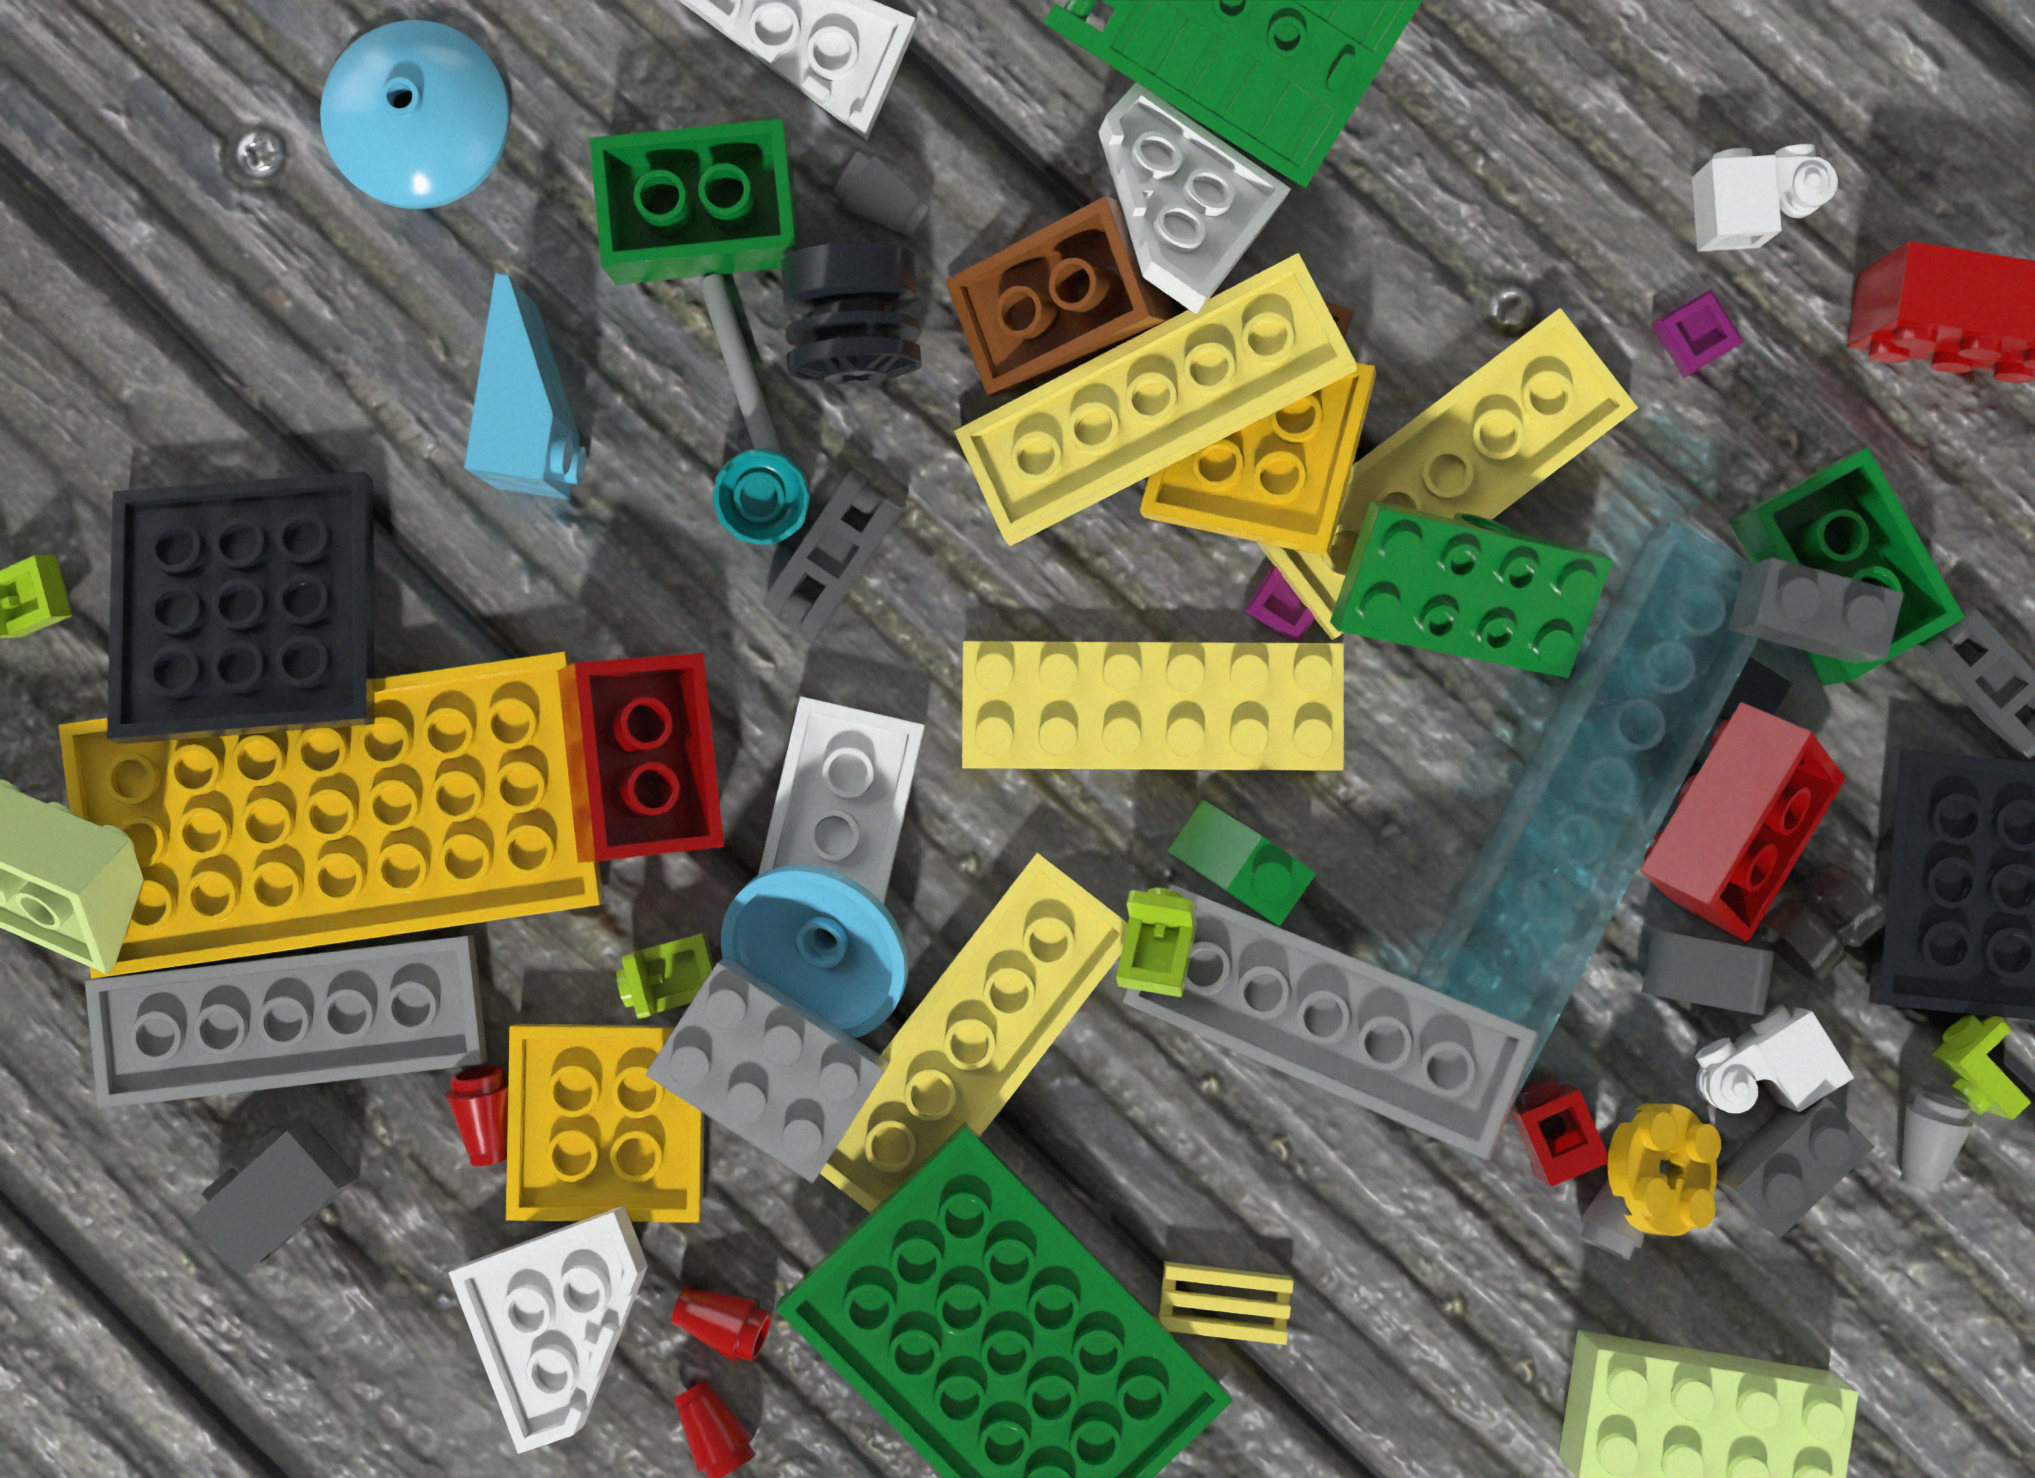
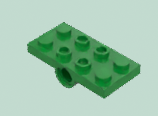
M1371 500L1330 623L1337 631L1568 678L1613 560L1600 551L1519 534L1501 523L1473 514L1456 513L1454 518H1448Z

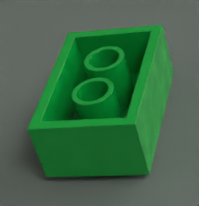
M783 118L589 138L601 266L615 285L701 277L712 274L781 269L782 259L792 252L801 250L792 149Z
M1868 447L1833 462L1729 520L1730 525L1753 564L1775 558L1904 593L1886 659L1854 664L1802 650L1822 686L1853 681L1965 618Z

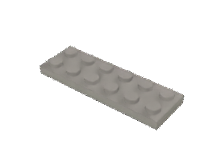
M1171 884L1170 890L1176 891L1185 899H1190L1194 902L1197 922L1182 997L1128 988L1122 1003L1483 1159L1490 1160L1540 1034L1538 1032Z
M474 935L85 981L98 1109L470 1066L487 1062Z

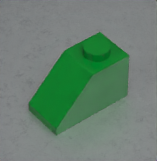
M1203 799L1167 850L1172 856L1278 927L1281 926L1316 874L1262 835Z

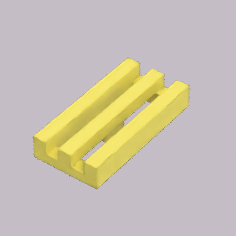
M1165 1261L1158 1320L1170 1332L1287 1345L1288 1331L1286 1328L1287 1319L1290 1318L1291 1306L1289 1301L1294 1281L1291 1276ZM1176 1280L1276 1292L1275 1302L1176 1291ZM1173 1306L1273 1317V1322L1271 1325L1173 1313Z

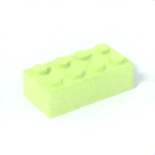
M1578 1330L1559 1458L1576 1478H1846L1859 1391L1826 1370Z

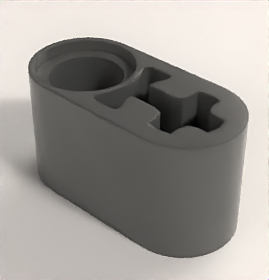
M1652 929L1641 992L1680 1001L1764 1015L1775 952Z

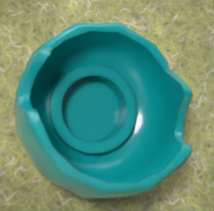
M755 448L741 452L727 462L715 478L716 484L713 487L712 503L719 523L739 541L758 545H773L798 531L806 520L811 493L805 473L786 454L769 448Z

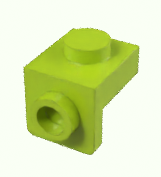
M34 555L0 570V638L24 637L72 616L66 587L62 580L56 555Z
M1151 888L1147 892L1131 890L1127 900L1129 921L1116 974L1118 987L1182 997L1197 929L1194 902L1190 899H1185L1180 893L1166 888Z
M704 932L623 955L621 958L624 969L617 970L616 978L624 1005L627 1008L634 1006L638 1019L690 1004L715 967L707 934Z
M1970 1014L1955 1021L1943 1034L1945 1042L1931 1056L1955 1081L1951 1086L1952 1092L1960 1101L1971 1107L1970 1110L1978 1115L1987 1112L2013 1120L2031 1102L1986 1055L2012 1030V1027L2002 1017Z

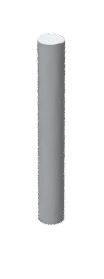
M712 274L699 280V285L754 449L769 448L782 453L723 275Z

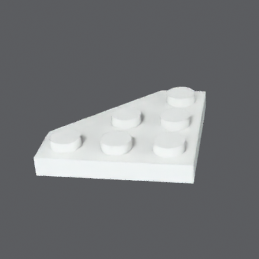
M1135 82L1106 115L1098 133L1143 278L1197 315L1281 207L1291 188L1163 99Z
M625 1205L467 1262L448 1272L518 1454L573 1436L585 1425L648 1267Z

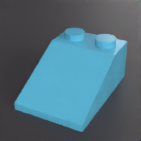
M495 273L464 469L496 489L570 500L573 484L580 485L583 480L586 466L585 447L579 446L580 436L538 306L509 275Z

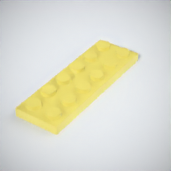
M1297 253L1208 299L1197 315L1191 310H1187L964 425L954 432L1003 539L1009 546H1012L1357 371V366L1300 254Z
M1559 308L1352 466L1329 557L1260 542L1256 543L1282 573L1283 578L1303 604L1309 608L1329 638L1334 640L1344 632L1337 631L1330 623L1371 500L1448 518H1454L1456 513H1467L1492 520L1638 409V407L1567 315Z
M963 641L962 768L1344 770V643Z
M1036 853L880 1055L890 1061L887 1069L820 1174L868 1212H871L964 1122L981 1136L1119 958L1128 923L1043 856Z

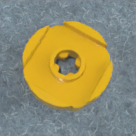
M1646 1103L1638 1106L1634 1111L1639 1113L1635 1115L1631 1123L1621 1122L1615 1130L1608 1154V1179L1613 1196L1624 1197L1626 1206L1632 1213V1215L1623 1214V1216L1634 1228L1648 1234L1679 1236L1693 1228H1706L1713 1221L1716 1212L1714 1201L1717 1183L1716 1159L1721 1151V1139L1718 1131L1711 1124L1701 1123L1691 1110L1678 1104ZM1661 1160L1666 1163V1175L1660 1173Z

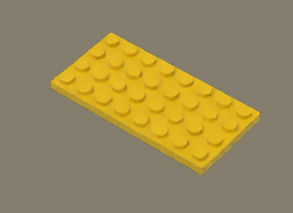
M559 652L375 679V724L127 744H117L107 739V718L58 725L69 810L77 817L101 827L111 825L123 831L135 845V854L144 879L116 964L107 974L90 967L91 979L605 904L599 861L578 863L557 672V670L571 664L570 653Z

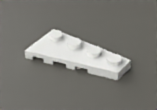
M679 0L865 140H868L916 28L914 17L873 0Z

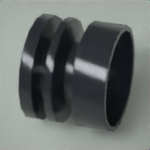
M842 242L803 248L788 254L781 260L783 303L786 309L810 316L794 321L785 328L788 344L796 346L787 354L788 371L791 376L802 380L854 385L899 377L915 372L922 367L920 345L911 342L920 335L918 319L907 314L893 312L909 307L918 300L913 251L903 246L881 242Z

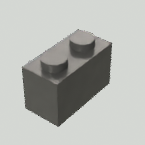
M1770 558L1744 567L1729 630L1854 664L1886 659L1904 593Z
M1823 1097L1801 1112L1783 1106L1717 1169L1716 1184L1753 1223L1781 1238L1875 1147L1830 1099Z
M309 1121L288 1131L282 1125H279L266 1134L250 1149V1152L256 1159L240 1174L234 1168H231L211 1183L201 1194L207 1200V1203L190 1218L241 1277L269 1260L359 1178Z

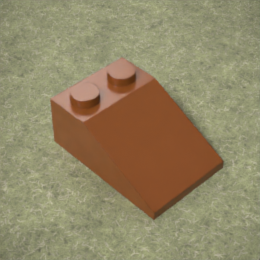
M1107 196L1096 200L945 280L986 395L990 397L1079 367L1176 316L1169 295L1143 278L1120 201Z

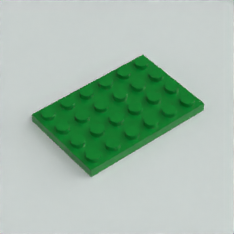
M966 1122L949 1136L777 1301L776 1311L943 1478H1154L1233 1402L1229 1391Z

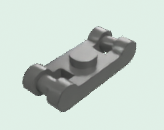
M854 469L849 472L769 590L763 602V606L777 616L784 612L801 623L799 630L815 641L828 627L836 610L885 537L894 528L907 505L892 494L885 498L868 487L870 480ZM854 507L871 518L862 533L844 522V519ZM807 575L825 586L816 602L798 592L801 583Z
M1959 602L1958 606L1965 618L1912 647V650L1924 665L1936 671L1992 731L1998 738V743L2002 750L2011 759L2032 762L2035 759V671L1976 608L1966 602ZM1964 641L1969 642L1978 652L1967 663L1955 651ZM2026 704L2030 708L2032 717L2023 724L2015 714Z

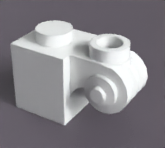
M1812 144L1787 146L1777 150L1775 155L1753 156L1752 150L1749 148L1728 149L1712 156L1713 159L1692 177L1697 252L1760 248L1782 231L1780 209L1784 214L1792 218H1802L1809 216L1834 196L1838 185L1835 169L1826 160L1816 157V148Z
M1777 1004L1765 1009L1764 1015H1755L1749 1021L1752 1029L1736 1038L1737 1042L1734 1044L1730 1038H1722L1705 1046L1695 1055L1700 1064V1069L1696 1075V1088L1699 1096L1706 1103L1728 1113H1742L1749 1110L1755 1104L1758 1097V1087L1756 1084L1758 1080L1763 1081L1776 1104L1801 1112L1854 1078L1813 1011L1790 1005L1785 1007L1784 1004Z

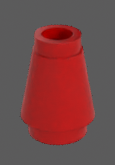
M481 1066L453 1074L449 1078L451 1090L445 1096L466 1152L469 1154L470 1165L489 1166L506 1160L509 1081L503 1079L502 1068L498 1066Z
M685 1287L682 1290L671 1317L673 1325L681 1327L684 1331L735 1363L740 1358L751 1362L756 1360L764 1346L772 1322V1312L760 1308V1300L694 1290L689 1287Z
M707 1379L673 1399L679 1410L678 1415L697 1473L703 1470L707 1478H722L756 1456L749 1443L754 1437L715 1389H712Z

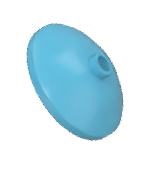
M406 20L386 24L366 33L343 52L333 66L325 83L320 107V120L324 141L329 154L339 170L352 184L366 195L387 205L407 209H426L446 205L462 198L477 188L490 175L500 160L508 140L511 109L508 92L500 72L487 53L475 41L460 31L444 24L423 20ZM403 92L412 93V100L407 107L401 109L394 107L395 99L399 94Z
M788 865L766 871L744 886L730 904L723 920L721 930L723 959L729 957L853 1038L861 1037L879 1027L891 1015L903 995L908 977V954L900 928L888 909L873 893L860 883L841 873L812 865ZM823 929L830 932L835 938L826 935Z

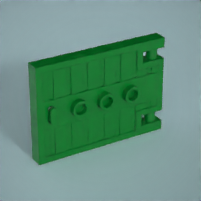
M1068 0L1064 8L1054 3L1043 23L1299 186L1306 188L1422 0H1100L1114 9L1102 32L1086 23L1098 0Z

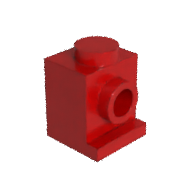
M1548 1078L1532 1083L1519 1091L1522 1102L1511 1106L1510 1113L1530 1157L1531 1167L1537 1178L1553 1187L1608 1163L1607 1151L1580 1089L1568 1083L1558 1086L1555 1078ZM1556 1114L1559 1118L1558 1130L1552 1135H1543L1540 1128L1541 1121Z

